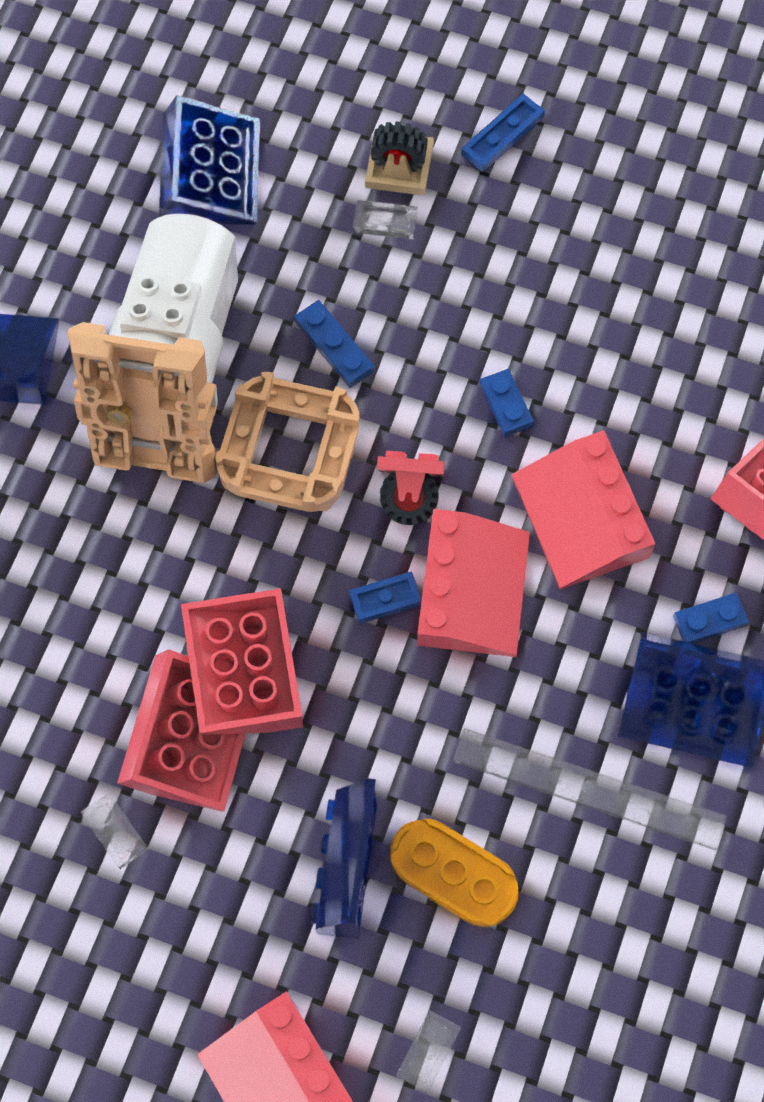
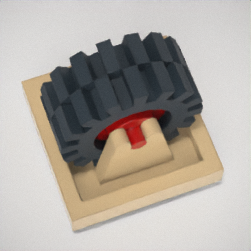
M396 121L395 125L391 122H386L385 126L383 124L379 125L378 129L374 130L365 188L425 196L434 138L426 137L425 132H420V128L417 126L412 129L409 123L403 126L401 122Z

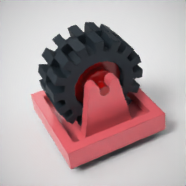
M386 451V457L378 456L377 470L390 473L384 479L383 485L380 488V503L386 515L393 521L403 525H415L424 522L433 514V509H436L438 505L439 493L437 485L431 476L444 477V461H439V457L436 454L419 453L418 459H409L406 452Z

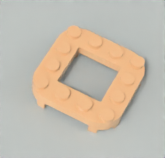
M261 372L262 376L252 378L243 385L239 384L235 391L236 400L221 449L216 453V465L223 487L241 497L297 510L316 512L331 509L343 491L360 430L359 410L356 403L347 395V391L335 386L334 391L276 379L273 372ZM267 411L326 424L313 472H310V476L252 464Z

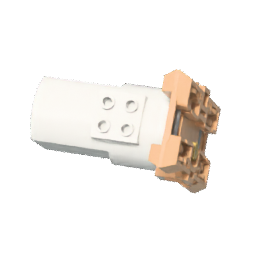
M170 214L150 222L123 303L115 313L109 334H106L105 325L85 322L68 329L67 334L77 376L73 385L74 388L78 389L74 398L77 419L81 420L82 425H87V433L95 466L130 470L131 466L134 465L167 471V475L171 478L205 483L217 474L215 448L211 441L210 429L218 405L216 384L212 383L223 349L222 332L238 282L235 236L223 226L209 219L190 214Z

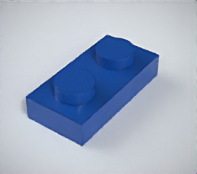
M509 368L480 379L479 385L503 437L533 427V418Z
M412 571L349 590L359 624L421 606L422 602Z
M737 592L677 611L673 615L685 646L746 627L749 623Z

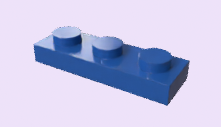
M523 93L461 148V155L483 173L544 118L545 110Z
M317 300L294 316V322L349 389L375 372L372 362L320 300Z

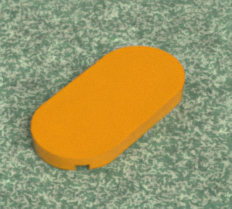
M433 819L411 821L403 825L393 837L390 846V860L398 878L465 922L478 927L494 926L507 919L516 907L519 897L518 882L510 866L443 823Z

